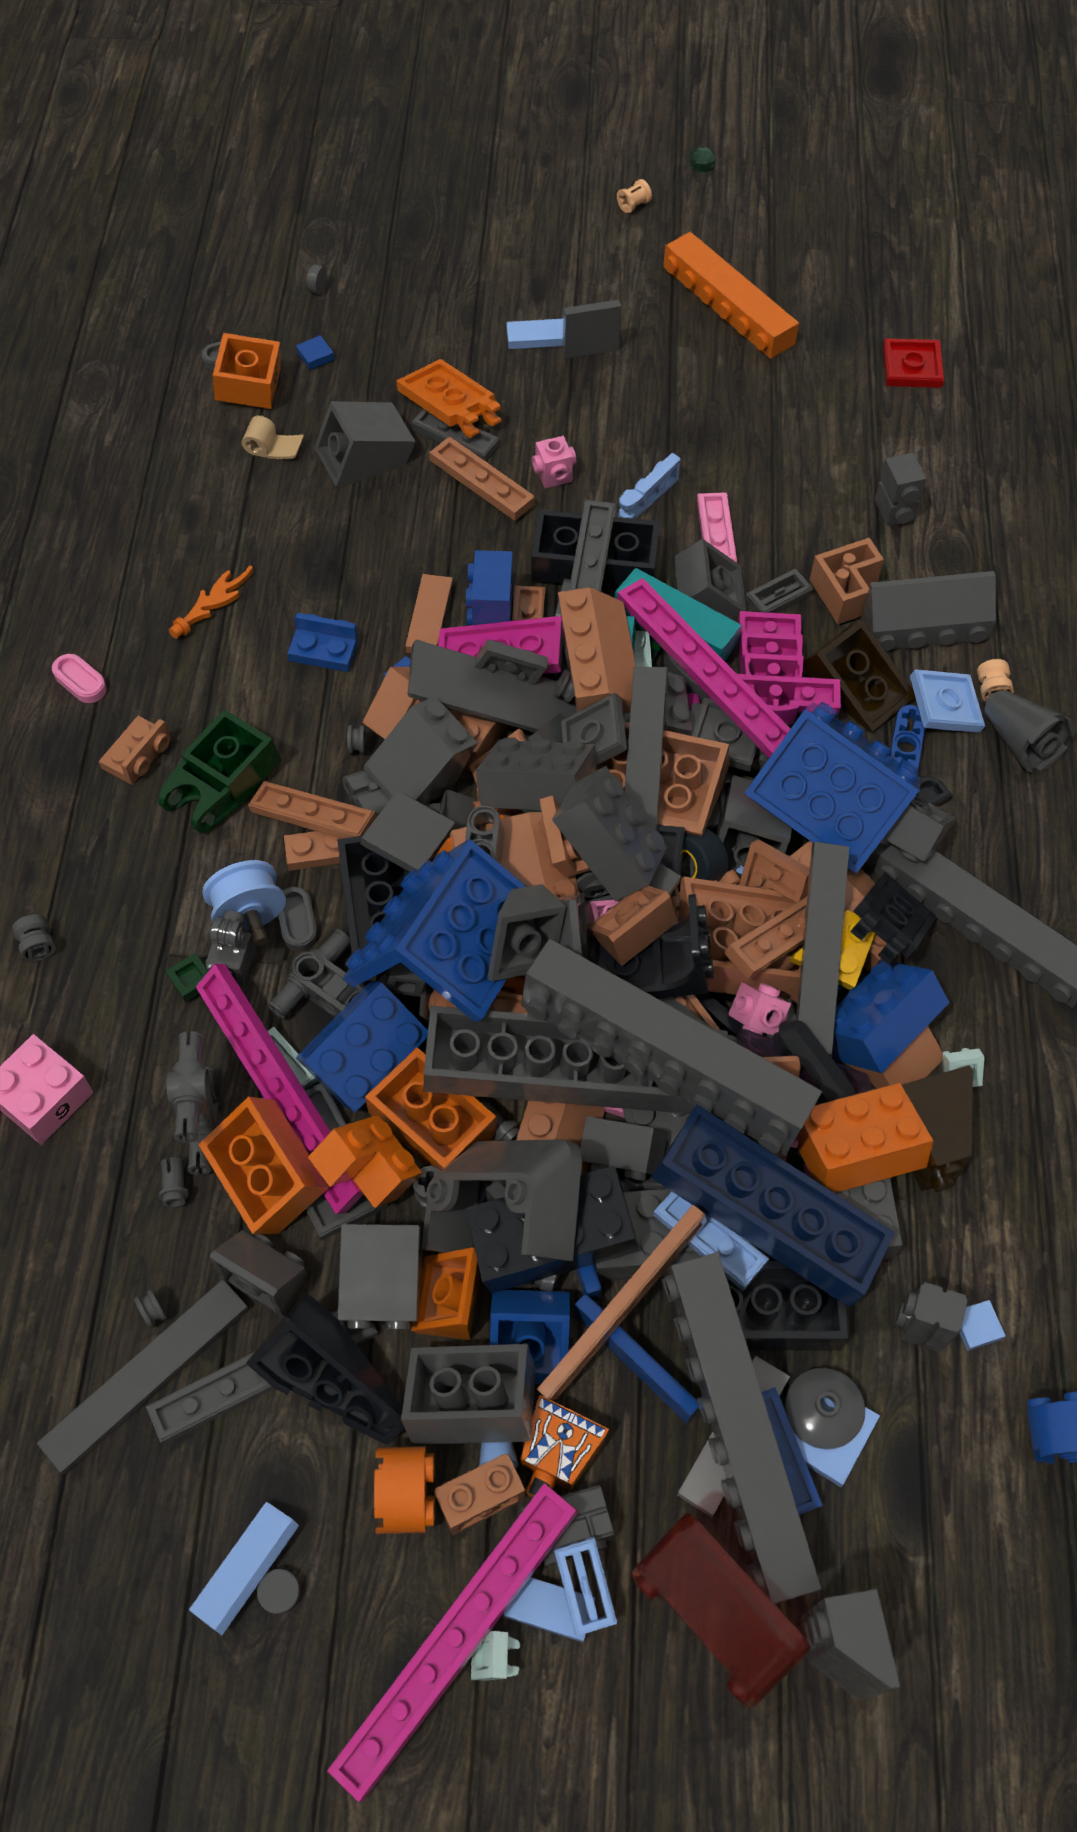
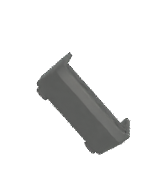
M561 1139L475 1142L436 1174L427 1187L421 1250L446 1253L472 1248L473 1239L466 1208L477 1205L480 1181H506L505 1201L508 1208L514 1213L525 1214L521 1254L573 1261L582 1166V1153L579 1146L574 1142Z

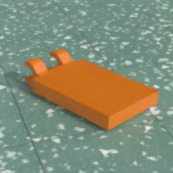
M442 359L396 380L397 391L448 426L452 427L458 424L464 435L468 438L479 434V430L472 423L478 421V416L481 414L485 422L490 426L502 422L501 418L495 414V411L501 409V405L495 401V394Z

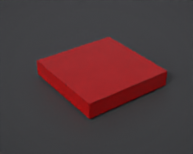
M884 338L883 358L886 386L942 388L944 374L940 340Z

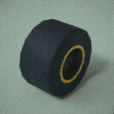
M705 829L702 837L686 833L680 872L681 879L683 877L720 881L728 868L727 852L720 838L708 829Z

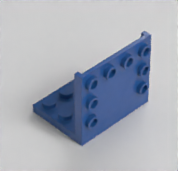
M822 701L819 705L813 702L803 711L744 794L812 843L821 842L849 846L848 868L857 874L919 792L921 780L918 776L919 769L905 759H902L899 763L889 756L892 750L880 741L875 740L872 744L862 736L865 731L849 720L846 724L835 717L838 712Z
M468 839L449 852L441 851L433 862L427 860L417 872L413 869L407 874L400 884L404 888L400 895L392 897L384 907L383 912L386 915L381 923L376 922L366 933L364 938L368 942L362 950L360 948L357 949L348 959L346 966L349 969L342 978L346 983L354 988L401 962L474 1022L483 1019L507 980L506 978L491 982L487 978L498 914L511 889L527 886L471 839Z

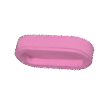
M64 654L53 662L52 671L57 682L81 702L94 703L102 699L106 694L107 687L102 675L79 656Z

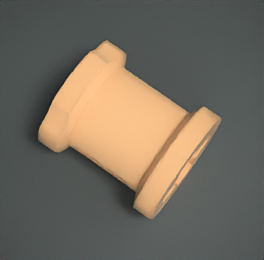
M643 179L635 181L634 186L617 192L619 206L625 213H631L637 205L641 203L647 204L652 199L651 189Z

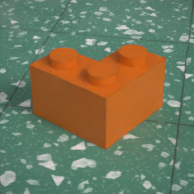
M379 1115L334 1128L308 1156L329 1187L353 1179L374 1208L396 1201L422 1174V1171L415 1164L413 1156L402 1147L392 1134L390 1126Z

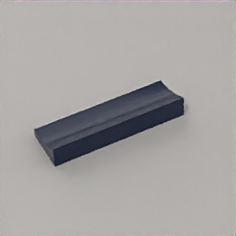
M699 1105L693 1108L650 1177L848 1307H851L865 1296L895 1234L891 1229Z

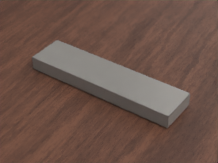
M755 1356L752 1364L761 1392L776 1387L778 1395H780L790 1376ZM713 1432L711 1433L709 1439L714 1438ZM709 1441L706 1442L677 1496L708 1516L713 1517L724 1497L721 1480L727 1479L723 1465L720 1466L719 1463H715Z

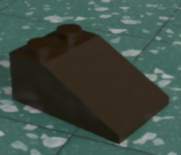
M863 619L844 629L803 661V667L811 678L840 679L841 708L869 733L873 732L915 698L914 691Z

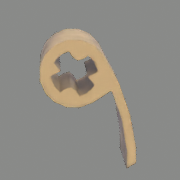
M254 416L242 439V446L247 452L255 456L271 459H294L298 454L304 435H277L275 425L271 420L263 416Z

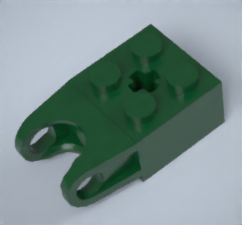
M224 709L181 754V762L160 790L159 805L166 811H173L190 801H199L191 818V824L199 833L211 831L240 807L282 761L272 738ZM177 789L174 796L168 801L171 793ZM208 814L207 819L202 823L203 818Z

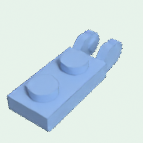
M671 453L664 461H659L645 479H640L634 489L626 490L619 497L621 508L618 517L637 519L679 480L680 457Z

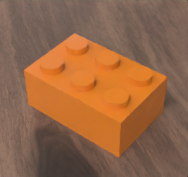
M416 1047L365 1096L368 1113L372 1117L379 1115L390 1126L392 1134L427 1166L438 1167L442 1170L475 1142L489 1141L497 1130V1117L474 1096L423 1092L426 1054Z
M900 1083L815 1105L795 1139L799 1141L797 1148L813 1179L833 1193L927 1168L934 1141Z
M246 1098L198 1144L252 1234H279L329 1188V1185L309 1160L308 1152L273 1099Z

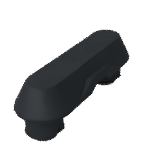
M799 1020L784 1021L779 1025L778 1032L773 1035L774 1045L779 1044L780 1048L778 1050L783 1053H791L793 1056L799 1057L800 1065L807 1069L812 1076L814 1085L822 1091L818 1098L819 1104L854 1095L855 1091L851 1083L804 1022Z

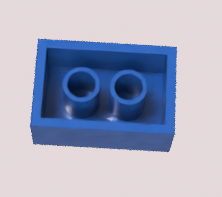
M883 960L871 969V973L859 985L851 989L848 996L836 1007L832 1059L883 1073L949 1004L933 970L893 962L888 965Z
M370 981L301 1051L296 1059L345 1108L356 1112L366 1102L365 1096L428 1037V1030L382 982Z

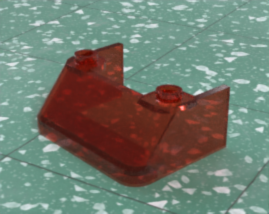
M685 1513L633 1570L631 1577L642 1593L651 1601L656 1596L663 1602L666 1600L726 1668L725 1672L729 1677V1680L725 1683L726 1687L748 1709L755 1707L811 1650L809 1643L711 1534L689 1513Z

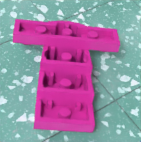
M739 611L738 623L742 627L738 642L740 674L737 675L780 719L787 723V726L794 724L797 712H803L813 702L819 705L822 701L839 713L841 708L840 679L802 677L804 656H802L801 614Z

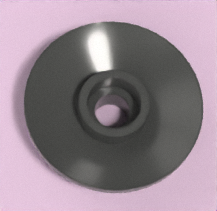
M815 1368L804 1372L791 1384L786 1395L785 1412L792 1430L802 1441L819 1449H836L851 1442L860 1432L865 1418V1405L860 1390L849 1377L833 1369ZM824 1398L830 1399L834 1404V1410L830 1412L823 1410L820 1401Z

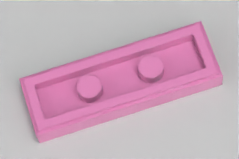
M727 492L697 494L702 538L737 563Z

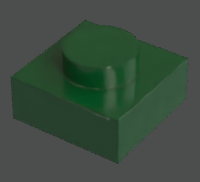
M194 953L165 970L180 996L187 1002L200 994L196 986L207 974L208 970L197 954Z

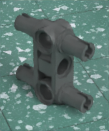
M336 929L318 950L314 949L296 957L293 962V970L287 975V984L268 1003L269 1009L277 1017L284 1019L302 998L310 999L333 1017H336L365 987L362 983L354 988L342 979L346 972L334 964L346 949L351 946L349 936L343 931ZM308 971L317 972L311 977L303 976ZM387 971L377 981L382 982L385 986Z
M191 1031L190 1040H188V1033L182 1032L178 1038V1062L167 1073V1097L176 1116L174 1139L178 1142L189 1144L188 1172L193 1175H200V1168H203L202 1173L204 1175L209 1174L212 1171V1167L198 1144L222 1122V1111L213 1089L215 1071L210 1067H205L201 1062L202 1034Z

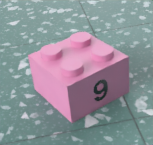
M34 1034L0 1066V1110L40 1145L94 1093L84 1075Z

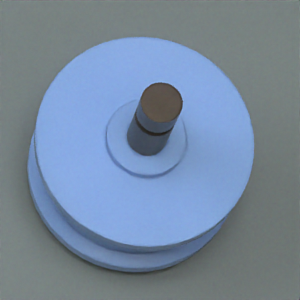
M248 860L234 863L213 874L206 881L202 890L205 902L213 907L211 913L212 922L214 923L215 919L219 916L223 917L224 912L227 910L236 911L244 916V928L246 931L250 930L254 944L256 946L266 944L268 938L263 925L276 918L286 905V897L283 890L275 885L277 874L274 867L265 861Z

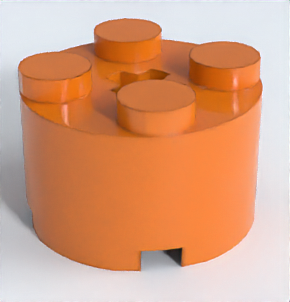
M426 1446L376 1448L375 1458H383V1463H379V1469L374 1471L375 1519H383V1522H378L375 1527L376 1534L426 1533L427 1526H434L435 1495L427 1496V1482H434L435 1454L426 1453Z

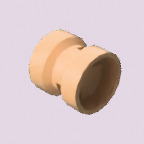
M992 659L978 667L977 674L979 682L982 683L980 690L984 701L992 693L1000 690L1014 693L1012 681L1009 679L1010 669L1008 662L1002 659Z

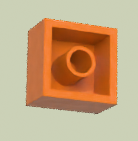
M223 333L213 371L214 400L272 409L281 369L280 342Z

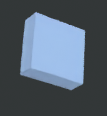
M990 1300L966 1307L962 1329L959 1334L967 1351L1005 1338V1333Z

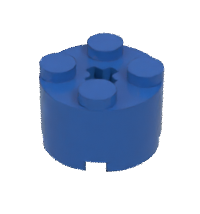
M1077 1392L1064 1394L1065 1401L1051 1403V1398H1034L1026 1401L1028 1408L1026 1413L1035 1462L1055 1463L1054 1455H1059V1459L1069 1460V1463H1077Z

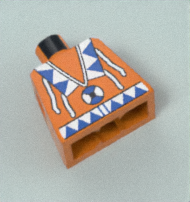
M540 1395L532 1417L531 1441L525 1442L521 1456V1466L533 1472L525 1494L533 1498L544 1483L552 1490L555 1484L572 1491L604 1445L609 1429Z

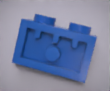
M296 613L294 618L296 631L287 653L289 661L349 672L359 644L356 624L346 620L323 618L314 614Z

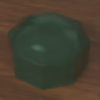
M707 147L695 148L690 153L689 162L691 169L699 173L709 172L715 166V153Z

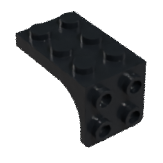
M696 894L688 895L689 915L683 921L673 925L623 966L614 959L594 936H589V961L657 999L709 993L708 979L714 978V967L709 947H712L710 925H708L706 906L698 905Z

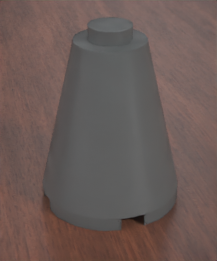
M1007 690L994 692L985 701V716L1021 766L1028 772H1033L1032 769L1034 768L1042 771L1054 764L1068 748L1064 745L1068 735L1071 738L1074 736L1075 723L1069 717Z

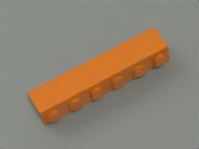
M688 232L665 245L664 268L667 272L677 278L687 289L698 296L703 303L707 304L722 319L733 326L739 334L754 344L758 350L772 359L796 344L799 322L692 232Z

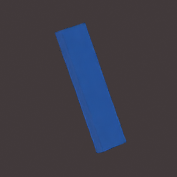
M584 1295L575 1304L574 1315L589 1328L603 1310L588 1295ZM618 1326L604 1344L688 1424L698 1412L697 1400Z

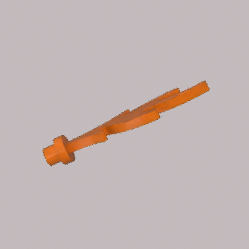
M248 566L244 573L230 582L228 580L232 577L229 570L226 571L213 585L209 596H206L205 590H201L195 606L184 619L178 617L173 621V626L168 629L171 636L175 639L181 635L186 636L191 632L190 625L211 617L210 610L228 605L239 598V591L233 590L248 580L253 573V567Z

